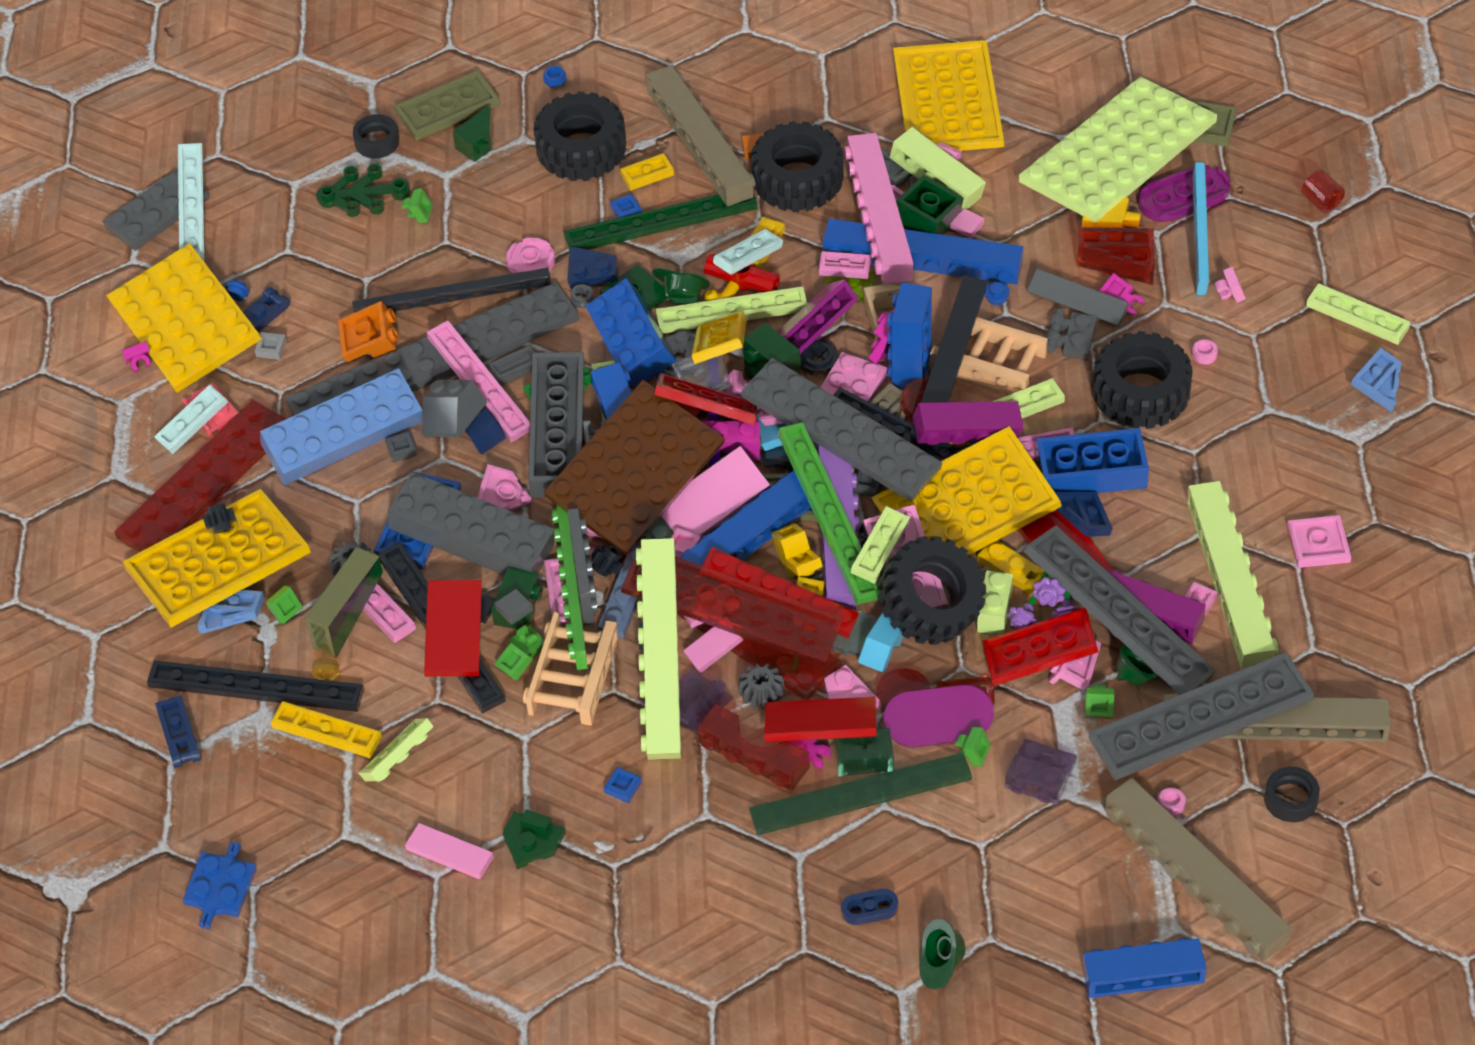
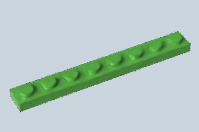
M804 423L779 428L778 437L855 604L859 605L878 600L877 595L882 590H878L877 581L874 584L850 573L851 567L862 548Z
M557 506V509L552 510L554 525H559V528H554L556 544L561 543L560 547H556L558 563L564 562V565L559 566L561 582L566 581L565 585H561L563 601L568 600L569 603L563 604L565 620H571V623L566 624L568 640L573 639V643L568 644L570 660L576 659L577 670L588 669L569 516L567 512Z

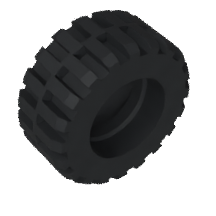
M578 92V94L566 93L564 97L559 98L558 96L552 99V103H547L542 108V111L537 114L533 127L539 162L547 171L552 174L555 173L557 177L562 179L567 177L570 181H576L577 179L588 181L592 177L597 179L602 177L603 173L611 172L614 169V165L617 166L621 162L622 157L625 155L627 144L625 122L622 112L615 103H610L608 98L604 96L599 97L597 93L592 92L590 94H585V92ZM576 133L594 134V136L582 140L566 138Z
M793 121L787 125L779 124L773 130L770 128L764 133V136L761 135L751 151V169L755 179L754 189L762 200H766V203L773 207L775 205L778 206V209L783 211L791 209L792 212H799V210L803 209L810 211L813 210V207L818 206L819 208L825 205L827 200L831 201L836 196V193L840 191L844 179L843 149L840 147L839 140L835 136L833 137V134L827 129L823 130L822 126L817 124L813 126L809 122L804 121L802 123ZM791 163H807L812 165L808 169L798 171L782 168Z
M1138 331L1137 334L1130 332L1123 334L1122 338L1116 337L1112 339L1110 345L1107 343L1102 347L1095 359L1092 388L1093 397L1097 402L1098 408L1105 412V415L1112 421L1116 419L1118 424L1126 426V424L1131 425L1134 429L1139 427L1152 429L1158 424L1160 427L1168 424L1169 419L1175 420L1180 416V412L1185 410L1188 400H1190L1193 370L1190 364L1191 360L1184 353V349L1179 344L1174 345L1172 339L1168 337L1162 338L1160 334L1152 332V335L1145 334V331ZM1133 374H1147L1158 378L1161 383L1142 387L1130 384L1123 378Z
M926 536L918 537L915 541L911 540L899 549L880 573L882 577L878 580L877 588L882 591L877 596L879 604L884 605L881 611L885 618L889 616L891 619L890 625L894 629L898 627L903 631L901 635L907 639L912 636L915 638V642L921 644L928 640L930 645H938L940 642L947 643L965 631L980 615V610L984 607L985 598L983 596L986 594V585L981 582L985 578L983 572L977 569L976 565L978 562L974 557L970 558L966 554L968 550L963 546L960 548L955 546V541L947 539L944 542L939 536H932L929 540ZM914 572L933 574L945 584L951 600L949 609L933 608L919 598L913 586L912 577Z

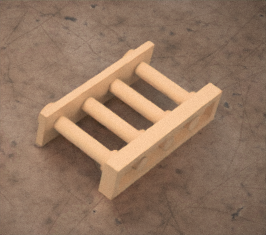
M977 317L971 334L977 340L969 355L964 356L958 378L1009 394L1029 387V374H1026L1034 356L1046 358L1048 339ZM987 341L1001 345L992 363L978 359ZM935 345L930 352V369L933 368L939 347ZM1010 349L1024 352L1016 370L1002 366Z
M554 612L551 622H547L545 626V641L530 688L526 687L524 691L523 703L527 704L528 715L534 716L537 703L576 709V712L580 713L581 724L592 725L618 642L617 622L606 621L603 631L598 633L583 630L584 642L596 643L598 648L597 652H592V655L586 654L587 665H590L591 668L590 674L580 676L548 670L552 659L576 663V659L570 660L569 651L555 649L558 638H568L566 628L561 627L559 613ZM549 681L583 687L584 693L583 696L573 698L543 693L541 691L544 682Z

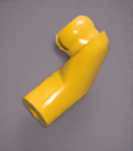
M730 281L722 293L717 294L716 290L707 291L705 299L711 301L734 297L739 290V285Z

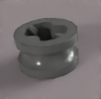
M580 284L572 288L571 303L575 307L585 308L588 303L593 301V290L590 286Z

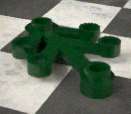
M371 164L367 168L368 173L350 189L344 188L350 182L358 180L359 174L356 167H346L343 171L344 176L332 186L321 187L316 192V199L322 207L331 208L337 206L345 211L347 216L356 217L360 214L359 203L370 209V212L375 215L381 214L384 211V204L381 199H371L368 196L391 194L395 200L401 201L408 198L411 192L409 183L402 178L395 179L389 185L367 187L383 175L381 165ZM351 198L355 201L347 202L344 199Z

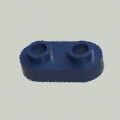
M878 889L849 895L841 904L843 919L852 925L890 919L898 911V897L889 889ZM886 905L888 908L881 909L880 906ZM853 911H859L860 913H859V914H852L851 912H853Z

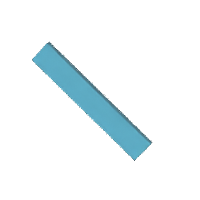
M1195 162L1192 179L1196 295H1205L1209 283L1205 164Z

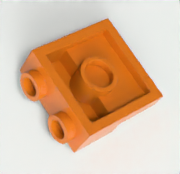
M380 301L339 319L338 327L343 359L349 362L368 353L373 358L395 350V342L399 340V336L392 324L397 321L394 311L391 308L388 309Z

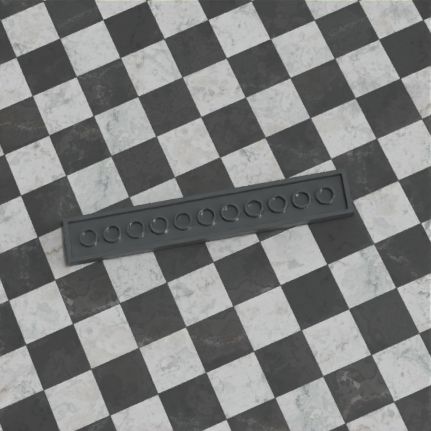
M554 282L453 325V327L480 361L483 362L579 320V315L557 282ZM425 337L285 397V401L291 413L295 416L398 368L412 392L428 386L437 380L455 374V372L429 339Z

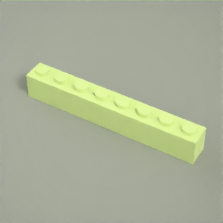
M1220 481L1190 485L1188 488L1187 504L1215 591H1218L1217 597L1240 669L1243 670L1275 657V654H1278V643L1276 638L1271 637L1270 619L1268 616H1264L1263 598L1261 595H1257L1256 577L1254 573L1250 574L1249 556L1247 552L1243 553L1241 532H1236V517L1234 511L1229 510L1227 491H1223Z
M674 538L641 540V548H636L637 565H642V575H637V591H642L643 601L637 602L638 618L643 617V628H638L639 644H644V654H639V671H645V681H640V698H645V708H640L641 725H646V735H641V751L647 752L648 760L681 759Z

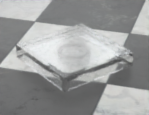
M723 354L694 364L692 356L672 364L675 378L718 391L732 386Z

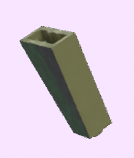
M356 547L305 616L313 649L337 658L383 573L380 557L374 552Z

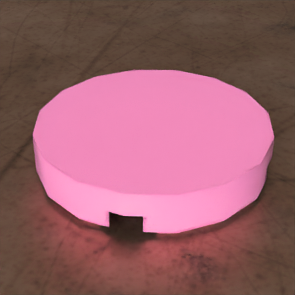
M540 238L522 239L523 242L518 244L515 242L508 249L506 263L512 274L542 268H549L550 272L555 265L554 250L547 241Z

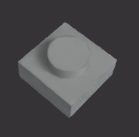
M261 332L260 337L262 340L257 342L255 348L256 357L280 360L287 342L286 336L284 334Z

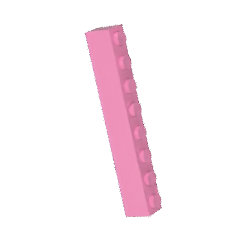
M877 134L848 136V146H844L845 161H849V176L854 177L852 178L854 193L858 192V209H863L861 210L862 224L867 225V241L872 242L870 243L871 257L876 258V275H881L883 284L913 281V260Z

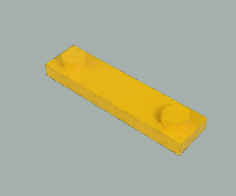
M282 701L270 722L274 729L367 758L372 757L382 738L381 731Z

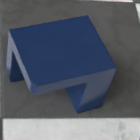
M486 408L478 413L465 430V433L469 436L480 454H484L506 439L500 426Z

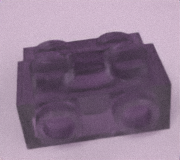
M1024 738L1018 754L1014 755L1005 775V788L1017 794L1035 797L1044 803L1050 802L1058 805L1077 762V755Z

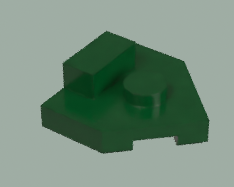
M526 809L523 814L513 812L502 835L516 869L528 866L527 863L554 856L566 831L564 827L552 824L551 817Z

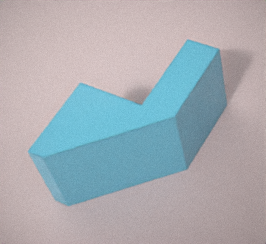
M883 613L868 634L858 663L880 672L886 671L894 647L901 646L904 637L901 635L903 631L898 627L894 629L890 625L892 621L889 616L885 618Z

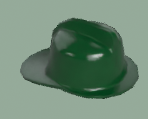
M663 268L652 270V274L664 282L667 298L676 304L697 303L702 290L710 286V282L699 275L680 273Z
M1126 645L1120 648V657L1116 665L1119 672L1117 676L1118 681L1126 680L1133 685L1141 686L1150 679L1159 676L1142 659L1133 654Z
M932 920L923 932L920 977L923 984L933 990L941 989L949 982L955 966L965 956L966 946L962 935L958 930H954L952 925L946 920Z

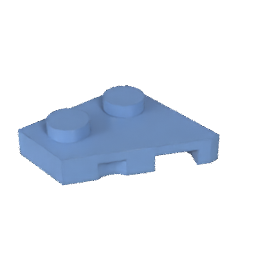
M1380 348L1357 373L1350 385L1392 412L1396 405V391L1399 385L1398 376L1401 371L1402 362Z
M241 590L203 610L197 625L199 633H207L257 619L265 599L263 592Z

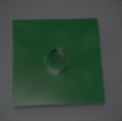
M639 265L619 276L618 281H612L599 289L600 295H602L627 278L638 290L649 311L668 299L665 294V287Z

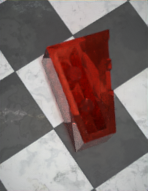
M1078 227L1077 264L1079 267L1111 275L1114 273L1122 278L1153 285L1155 269L1154 228Z

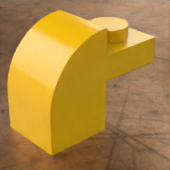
M796 523L771 533L780 561L791 578L809 576L816 569L823 567L820 557L810 550L805 530Z

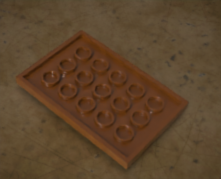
M644 380L544 491V496L568 513V509L578 508L579 518H585L586 527L609 544L614 545L625 556L631 552L725 443L724 437L670 399L654 395L655 388Z

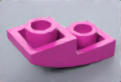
M887 311L883 312L876 322L878 327L874 333L879 338L871 346L873 352L869 356V359L875 364L888 356L890 345L892 346V344H888V333L891 327L887 326L889 316Z

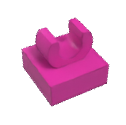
M146 341L122 350V358L126 365L131 363L133 372H138L136 366L138 361H143L147 368L150 367V359L147 357L150 350Z

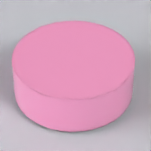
M1202 339L1193 344L1192 358L1197 363L1210 364L1217 358L1218 347L1213 341Z
M1170 787L1160 791L1157 802L1172 816H1178L1185 809L1186 798L1182 791Z

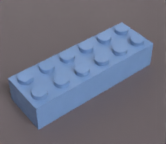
M398 368L260 431V443L283 486L376 444L385 438L421 423L423 410Z

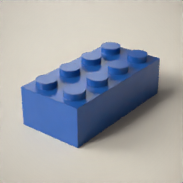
M627 278L586 305L615 363L620 362L623 371H628L631 385L634 388L642 380L647 382L677 362L642 296Z
M901 283L899 293H894L892 307L895 309L894 312H889L887 326L891 327L888 333V344H892L888 351V361H892L889 364L888 377L892 378V385L898 389L922 392L931 352L932 287Z
M1140 428L1036 438V464L1054 492L1104 493L1144 489L1148 486L1149 466Z

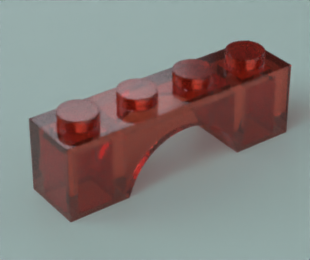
M717 704L698 726L699 743L709 751L714 750L722 754L728 761L741 764L751 773L762 775L778 787H784L793 791L810 768L809 752L789 741H783L771 747H759L748 743L740 735L739 715Z

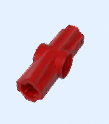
M709 254L706 259L704 274L729 282L733 281L739 285L740 291L750 288L761 292L778 290L780 274L757 268L750 264L731 275L713 263L716 254Z

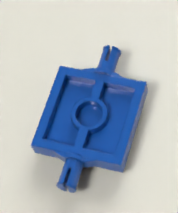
M230 842L225 856L201 852L189 882L183 902L184 905L196 907L203 911L198 924L203 929L204 927L210 929L214 915L225 914L233 917H239L256 873V864L237 859L241 849V845L237 842L236 844Z

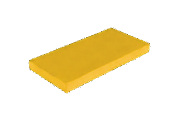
M743 310L697 327L692 351L694 364L743 347L747 317Z

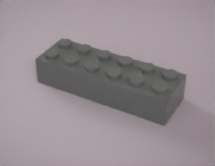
M584 352L532 353L528 476L531 498H546L544 491L583 448Z
M414 472L410 473L388 509L389 529L431 544L433 547L502 575H505L508 567L539 574L544 565V560L548 558L554 547L553 528Z

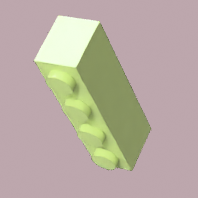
M913 127L893 142L889 158L917 179L924 174L963 197L961 211L963 209L967 210L981 199L986 182Z

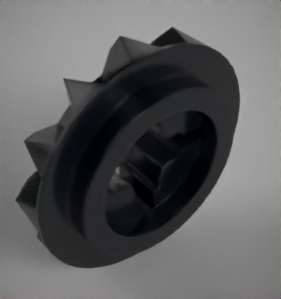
M815 340L800 354L803 370L809 369L812 374L815 371H820L823 374L825 370H831L838 359L836 347L823 340ZM814 356H816V357H818V358L821 357V356H823V360H820V359L814 360Z

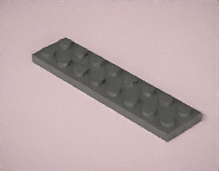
M773 358L742 389L741 397L788 426L803 422L813 442L911 503L941 470V461Z
M1054 526L1029 543L1023 551L1035 564L1039 565L1049 574L1052 579H1057L1059 584L1073 599L1084 606L1094 618L1098 619L1115 637L1119 638L1130 648L1133 654L1142 659L1154 673L1165 680L1176 693L1181 695L1196 689L1215 674L1216 670L1059 527Z
M1287 652L1092 730L1089 732L1088 738L1116 781L1313 700L1314 692Z

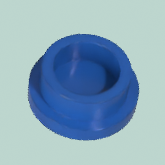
M559 66L548 67L543 75V81L549 87L562 86L567 80L566 73Z
M240 280L228 281L225 285L227 293L236 301H243L250 293L247 285Z
M992 282L987 286L985 297L990 304L1001 305L1008 299L1010 290L1004 283Z

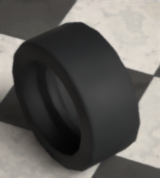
M382 114L365 116L353 127V139L356 150L364 157L371 159L383 158L393 153L399 146L398 128L395 121L389 116ZM375 131L389 134L386 138L379 141L363 139L366 135Z
M1292 766L1279 768L1267 780L1264 802L1267 810L1274 817L1282 821L1293 823L1304 821L1312 816L1317 809L1320 787L1317 779L1310 772L1302 768ZM1293 784L1303 788L1309 794V798L1302 804H1287L1275 795V790L1281 785Z

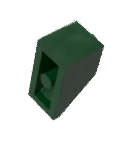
M489 107L484 108L453 131L455 149L474 162L492 150L493 123Z

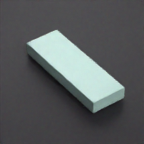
M764 229L715 255L713 263L732 275L782 248L783 240Z
M208 385L154 437L173 455L222 409L228 401L215 388Z

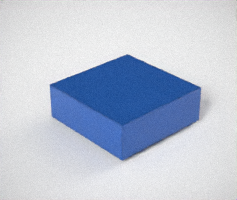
M632 194L610 202V208L617 218L642 212L641 207Z
M617 767L604 786V793L629 803L641 785L642 778Z

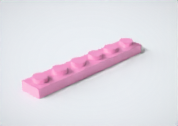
M448 320L427 332L429 341L461 380H472L487 402L483 408L489 411L511 443L530 432L529 420Z

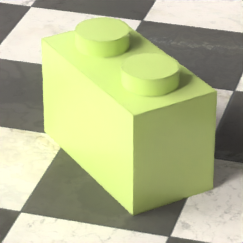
M986 570L984 580L986 594L983 596L985 604L978 616L977 632L1001 635L1005 633L1007 613L1009 612L1012 598L1013 574Z

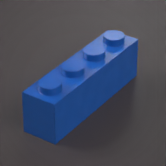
M620 362L591 371V384L606 422L631 394L629 388L631 379L628 371H623Z
M1180 938L1176 941L1165 943L1155 941L1147 945L1134 947L1124 945L1118 949L1110 950L1094 949L1083 953L1082 964L1089 998L1205 983L1207 969L1199 938Z

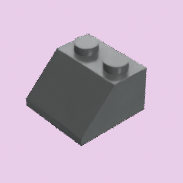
M437 380L431 384L429 391L423 397L422 434L424 437L459 438L487 403L472 380Z

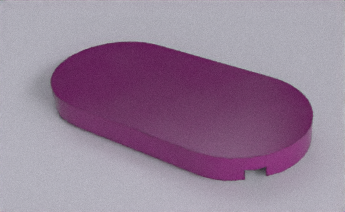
M1205 165L1206 207L1208 208L1221 203L1228 197L1230 178L1224 170L1215 167V169L1209 168V165ZM1194 167L1145 185L1141 190L1138 200V207L1141 213L1147 218L1158 222H1169L1194 213L1192 179Z
M970 685L901 693L891 699L884 712L883 724L887 735L903 747L915 748L956 743L959 735L969 736L972 727L983 728L984 732H986L993 721L994 708L992 701L984 691Z

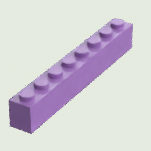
M816 443V451L854 533L859 532V516H854V510L858 509V495L853 494V488L856 489L857 483L856 473H852L851 468L854 466ZM820 528L824 597L852 610H857V605Z

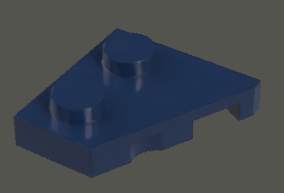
M570 247L568 284L571 289L580 284L590 286L618 281L619 261L615 255Z
M1055 492L1062 506L1056 510L1084 536H1110L1113 528L1097 492Z

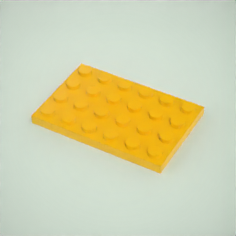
M987 40L893 48L905 132L913 127L937 145L942 142L961 151L1004 147V137Z
M190 243L106 295L140 343L146 341L150 350L149 356L176 393L262 340L257 330Z
M1010 426L941 461V470L912 503L891 489H887L872 497V502L880 515L886 506L898 510L915 505L924 534L928 537V540L932 536H939L944 542L950 539L956 542L955 546L958 548L963 546L968 550L967 555L1062 507L1060 499Z
M261 489L227 506V509L233 508L237 520L231 522L233 529L214 534L212 528L206 529L202 519L122 561L127 572L171 628L311 553L309 545Z

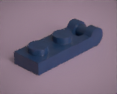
M268 287L264 291L263 296L243 311V313L257 332H260L283 313L291 302L285 295H279L276 289Z
M176 696L155 703L174 769L181 767L182 763L191 760L193 763L200 761L201 758L182 696ZM189 747V750L178 753L179 748Z

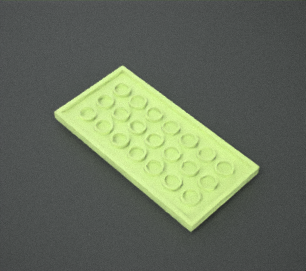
M1140 76L1019 174V182L1096 223L1123 198L1129 196L1217 122V114Z

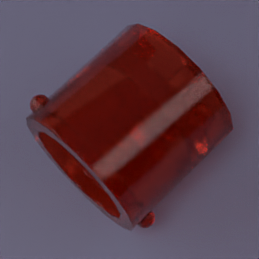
M1323 170L1311 174L1301 189L1302 195L1323 213L1334 210L1345 196L1344 188Z

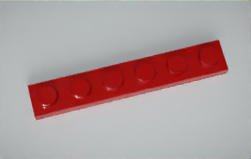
M713 547L700 573L847 639L859 615V612Z

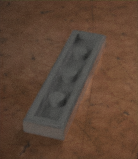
M1036 269L1027 290L1032 295L1086 315L1097 316V319L1120 327L1129 303L1040 269Z

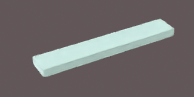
M202 143L178 144L179 249L190 243L205 262Z

